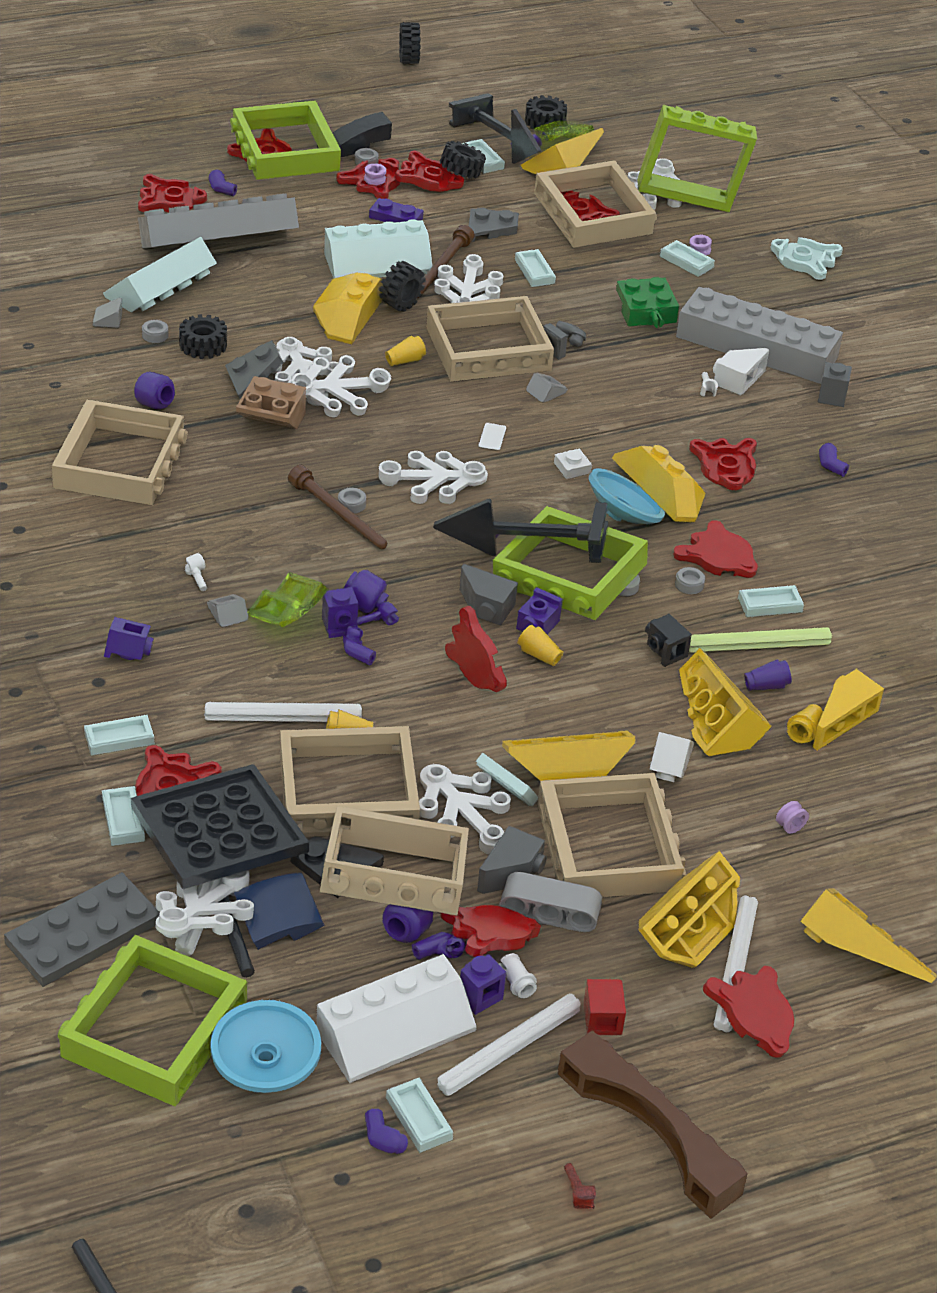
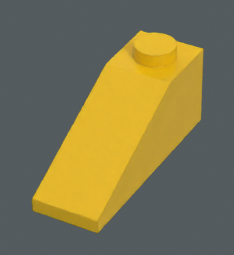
M858 669L853 670L846 676H840L833 685V690L818 723L813 748L818 751L878 712L884 688Z

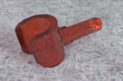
M567 1163L564 1169L573 1189L574 1208L594 1209V1199L596 1198L595 1185H582L573 1164Z

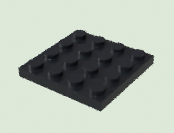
M254 764L131 798L132 810L182 889L309 852V841Z

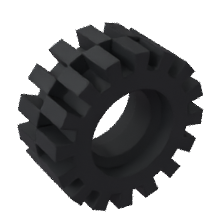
M401 22L399 29L400 63L419 64L421 49L420 25L416 22Z
M540 95V98L535 96L533 99L530 98L526 103L525 122L531 129L537 128L536 131H541L542 129L544 132H548V130L556 132V129L561 130L562 127H565L567 104H564L563 100L559 101L557 97L552 99V96L549 95L548 98Z
M448 141L443 150L440 164H442L443 168H447V171H453L455 175L460 174L464 178L467 176L469 179H476L481 174L486 157L485 154L481 153L482 151L475 150L476 147H470L467 143L462 144L459 141Z
M398 261L396 266L392 265L390 267V272L386 271L385 275L387 277L381 281L383 286L379 288V291L382 292L379 296L387 305L398 311L405 312L406 308L411 309L412 304L415 305L418 302L416 300L417 297L421 298L422 294L420 291L425 288L423 283L426 282V278H424L425 274L422 270L406 261Z
M199 314L198 318L190 316L189 320L184 319L183 323H180L179 346L181 351H184L186 355L191 353L192 358L200 356V359H204V356H208L211 359L213 354L217 357L220 356L221 352L224 353L227 348V325H225L223 320L219 321V318L216 316L211 319V315L202 317V314Z

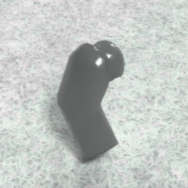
M560 320L557 322L556 327L570 337L569 342L575 347L582 346L583 341L586 340V333L582 329Z

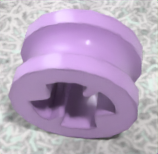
M376 163L367 165L365 167V182L370 185L385 183L386 167Z
M695 235L690 238L691 248L704 255L711 253L710 246L712 241L708 236Z
M797 801L787 803L776 815L777 823L783 826L784 830L789 834L799 831L809 819V813L802 809L801 804Z

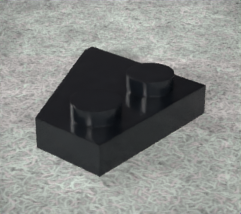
M314 836L308 840L309 852L290 858V862L321 885L329 840ZM341 843L337 861L380 868L383 866L384 856L378 852ZM335 868L334 874L340 875L341 869Z

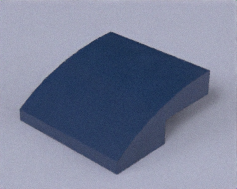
M292 873L269 878L234 892L237 900H249L254 904L253 918L245 922L253 943L258 950L289 934L296 941L325 926L303 873Z

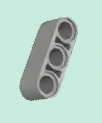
M514 872L507 877L500 906L533 918L538 923L579 932H589L596 927L603 899L600 892L592 887L524 872Z

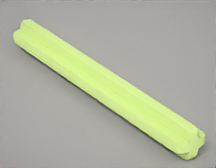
M827 627L694 634L691 636L689 652L695 653L699 648L704 652L829 645L832 634L830 628Z

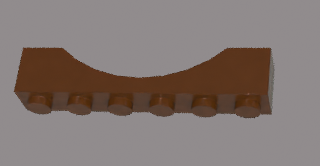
M592 1030L561 1051L557 1074L581 1097L599 1100L619 1107L638 1117L652 1128L666 1143L677 1162L682 1176L684 1194L710 1219L743 1195L748 1173L744 1170L741 1163L726 1154L717 1145L712 1136L700 1130L691 1121L687 1113L675 1107L658 1087L650 1084L632 1063H628L614 1050L607 1040H603Z

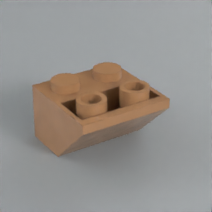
M254 376L236 406V412L247 419L298 429L306 414V387Z

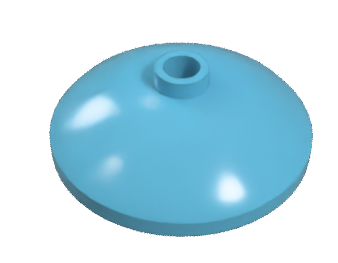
M596 468L590 473V486L598 501L607 503V514L617 521L623 519L635 524H654L662 521L665 511L640 486L609 470Z
M276 1000L252 1001L233 1008L219 1020L211 1036V1056L216 1069L230 1083L253 1092H278L296 1086L314 1071L321 1055L320 1032L311 1017L291 1004Z

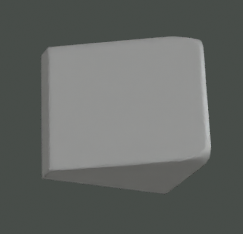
M117 298L97 307L93 326L119 328L122 317V298Z
M540 373L533 374L526 388L527 392L541 402L554 399L566 393L568 389L552 376Z
M232 594L207 602L208 608L221 627L248 620L245 599Z

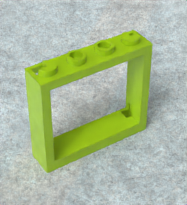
M316 100L233 109V118L230 119L231 132H235L237 145H241L242 156L247 158L248 169H252L256 180L340 171L341 149ZM307 124L319 148L262 154L251 130Z
M662 105L637 178L638 191L730 212L757 141L756 127L747 125L746 122L730 121L722 116L713 117L700 111L691 112L683 110L678 106L674 108ZM669 125L744 143L727 190L652 174Z
M546 506L530 523L578 525V523H591L592 521ZM608 527L603 557L617 561V563L593 589L520 563L545 538L544 536L517 535L493 559V574L517 582V592L532 597L536 587L562 598L563 609L596 620L647 565L648 541ZM548 537L588 551V541H579L577 538Z
M134 935L127 946H122L119 949L115 962L111 967L100 974L92 992L89 995L83 996L72 1018L64 1021L58 1032L61 1057L176 1107L211 1057V1036L219 1020L233 1008L247 1003V981L138 935ZM138 965L219 998L168 1071L86 1036Z

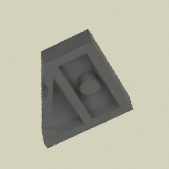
M471 208L469 227L472 228L475 236L487 234L488 239L515 235L518 229L519 213L510 210L495 211L486 208Z
M273 340L249 353L235 358L225 366L241 399L254 376L268 378L284 362Z

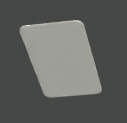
M486 423L479 447L500 450L506 426Z

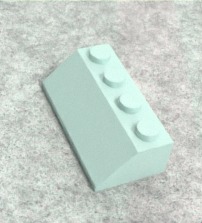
M423 220L325 228L324 255L333 279L356 272L367 273L378 278L387 277L385 275L386 271L390 272V267L392 265L396 266L398 261H406L422 270L424 274H427L432 267L429 235Z
M199 237L126 277L103 292V295L110 301L122 298V307L130 312L138 308L145 311L156 304L154 299L159 297L163 301L173 295L172 289L175 287L180 291L192 284L191 278L196 277L198 281L210 274L209 268L217 263L202 237Z

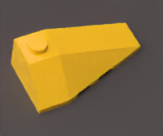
M600 128L555 144L521 164V167L526 171L537 174L580 166L602 136L604 130Z
M701 648L679 669L683 692L688 697L690 708L687 709L688 716L693 720L694 728L691 730L692 736L706 755L713 756L751 749L772 727L760 711Z
M834 888L825 889L800 921L807 926L803 931L817 943L824 940L828 944L930 983L934 982L937 978V974L901 945L898 947L894 944L895 940L884 929L874 923L872 925L866 921L868 916Z

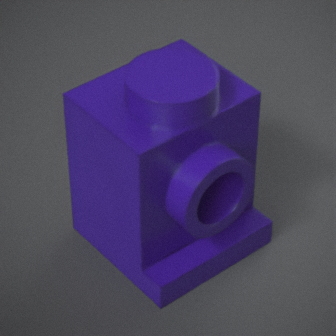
M353 588L323 591L322 620L328 637H342L347 633L348 627H358V601Z
M536 587L533 596L518 611L516 629L523 632L529 625H533L534 627H541L548 635L560 622L563 599Z
M114 617L109 629L104 657L110 658L112 653L118 654L121 658L127 660H141L143 655L150 656L154 638L149 637L151 626Z
M489 954L473 958L471 962L461 969L460 978L471 1011L475 1015L503 1000L506 971ZM483 989H485L488 993L483 995Z

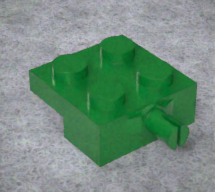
M652 277L650 279L631 278L617 281L616 291L622 301L621 312L628 326L654 325L656 328L658 326L660 328L664 324L677 323L679 304L666 277Z

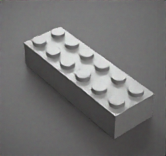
M287 193L266 196V201H263L261 196L242 199V204H238V199L218 202V207H214L213 203L193 205L194 210L189 211V206L169 208V213L167 214L164 213V209L150 210L144 212V217L138 218L142 248L192 242L199 237H202L203 240L299 228L295 197L287 198Z
M698 287L680 311L676 337L727 353L729 350L766 348L769 349L767 367L821 384L825 363H835L838 358L843 332L835 330L830 326H822L810 322L805 318H797L787 315L782 311L762 307L757 303H749L732 295H724L710 288Z

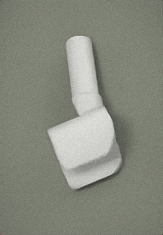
M703 372L700 395L705 396L706 391H710L713 393V397H715L718 383L713 379H709L707 372Z
M196 553L186 558L188 564L185 566V571L188 575H193L200 591H206L207 586L200 572L205 569V561L199 553Z

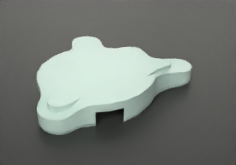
M798 237L797 243L788 244L789 239H775L771 243V251L777 256L783 266L794 271L808 273L818 280L826 278L827 270L825 267H834L835 258L841 256L843 251L842 246L839 244H822Z

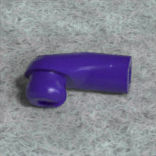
M355 626L348 627L347 633L343 635L345 652L349 656L371 665L376 658V651L363 646L361 640L363 636L362 629Z
M439 932L412 944L413 954L418 960L432 954H444L445 957L451 959L458 958L465 950V942L462 938H456L445 932Z
M370 1109L365 1113L368 1141L372 1147L387 1153L394 1152L396 1154H401L407 1149L408 1139L406 1135L400 1133L397 1129L385 1125L382 1110Z

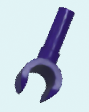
M383 602L377 611L358 617L357 625L380 619L387 625H393L399 620V617L395 614L398 610L393 604Z

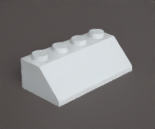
M444 954L317 1004L316 1026L320 1032L321 1040L349 1083L476 1031V1023L462 980Z

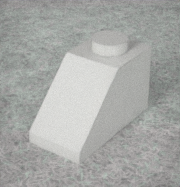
M769 349L729 350L722 358H718L713 367V373H715L714 380L718 383L719 387L742 395L766 371Z
M659 732L650 765V770L657 771L656 778L671 782L675 781L676 776L683 778L694 742L689 739Z

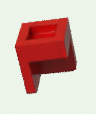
M587 979L584 995L587 1034L592 1030L597 1035L623 1034L626 1007L622 980Z

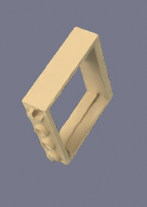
M615 160L536 174L534 194L573 248L653 234L654 223L657 220L655 210L652 209L645 197L641 195L635 184L631 182ZM610 184L632 213L581 221L561 192Z
M528 296L428 306L426 328L450 382L552 371L554 348ZM520 322L531 345L454 353L444 330Z
M86 400L52 464L53 488L153 505L157 495H161L163 492L165 478H169L171 475L173 461H177L179 458L181 444L186 443L188 431L184 429V416ZM96 428L166 440L148 478L77 466Z
M409 726L280 730V762L284 807L294 821H302V824L297 825L305 837L330 836L337 806L419 820L420 805ZM401 754L407 801L296 805L292 757ZM342 817L341 825L350 826L351 819Z
M655 773L540 781L537 804L556 880L592 887L599 891L602 897L668 892L682 877L687 875L684 868L686 860L679 855L678 834L672 832L670 809H665L664 788H659ZM644 803L662 865L577 872L561 809Z
M337 806L324 862L320 892L457 915L463 887L469 828ZM341 818L351 819V825H341ZM451 836L461 837L459 845L450 843ZM345 843L453 862L451 880L337 861L340 844ZM335 868L341 869L340 875L334 874ZM445 887L450 888L449 893H444Z

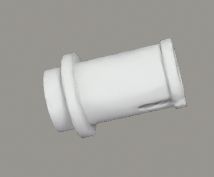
M511 953L500 960L502 963H499V965L506 971V978L511 984V992L520 998L531 996L537 989L536 977L532 973L527 972L519 956Z

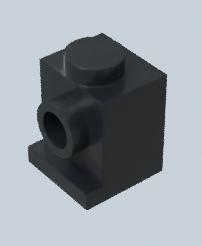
M667 614L658 619H653L647 624L645 632L648 634L647 645L661 657V664L664 667L688 657L692 634L672 615Z

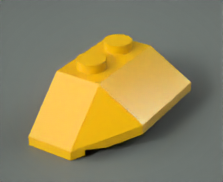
M356 272L332 279L313 305V310L321 326L324 328L328 339L353 344L382 302L379 296L382 293L379 291V288L383 286L381 278L367 273Z
M654 445L653 447L639 446L613 455L612 459L674 521H696L705 492L684 470L685 467L669 455V451L660 445Z
M628 731L506 740L502 741V747L540 781L607 776L635 744V736Z
M720 851L716 852L680 879L639 919V932L660 958L691 968L697 967L734 928L738 903L737 888L740 885V876Z

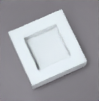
M580 449L555 454L554 464L566 479L591 473L592 464Z

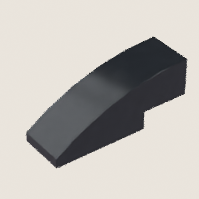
M378 112L356 119L334 131L332 134L341 149V157L355 155V152L362 148H370V143L391 140L392 122L383 112Z

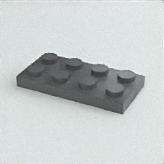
M121 872L5 933L4 939L9 949L41 986L44 987L129 941L134 935H140L156 925V919L159 917L160 912Z

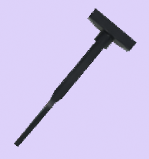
M487 93L449 102V107L452 108V119L449 120L451 126L457 127L474 122H482L511 140L513 164L541 153V148L517 109L511 110V128L493 118V96Z
M486 499L435 521L433 528L491 556H496L497 552L496 534L577 538L579 541H588L589 563H601L608 531V521H605L607 503H595L591 523L562 525L496 522L493 516L492 500Z

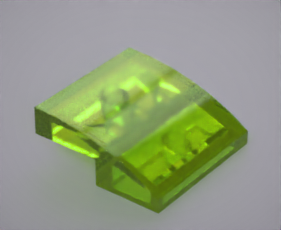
M556 121L534 128L536 135L547 141H551L559 136L572 139L594 130L593 125L579 121Z
M289 572L275 592L264 589L247 613L254 618L284 627L298 620L312 609L325 595L328 588L319 581Z

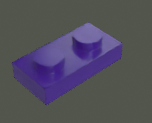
M378 198L369 209V218L393 223L407 222L408 220L420 221L423 219L424 210L415 208L412 205L392 202L390 199Z

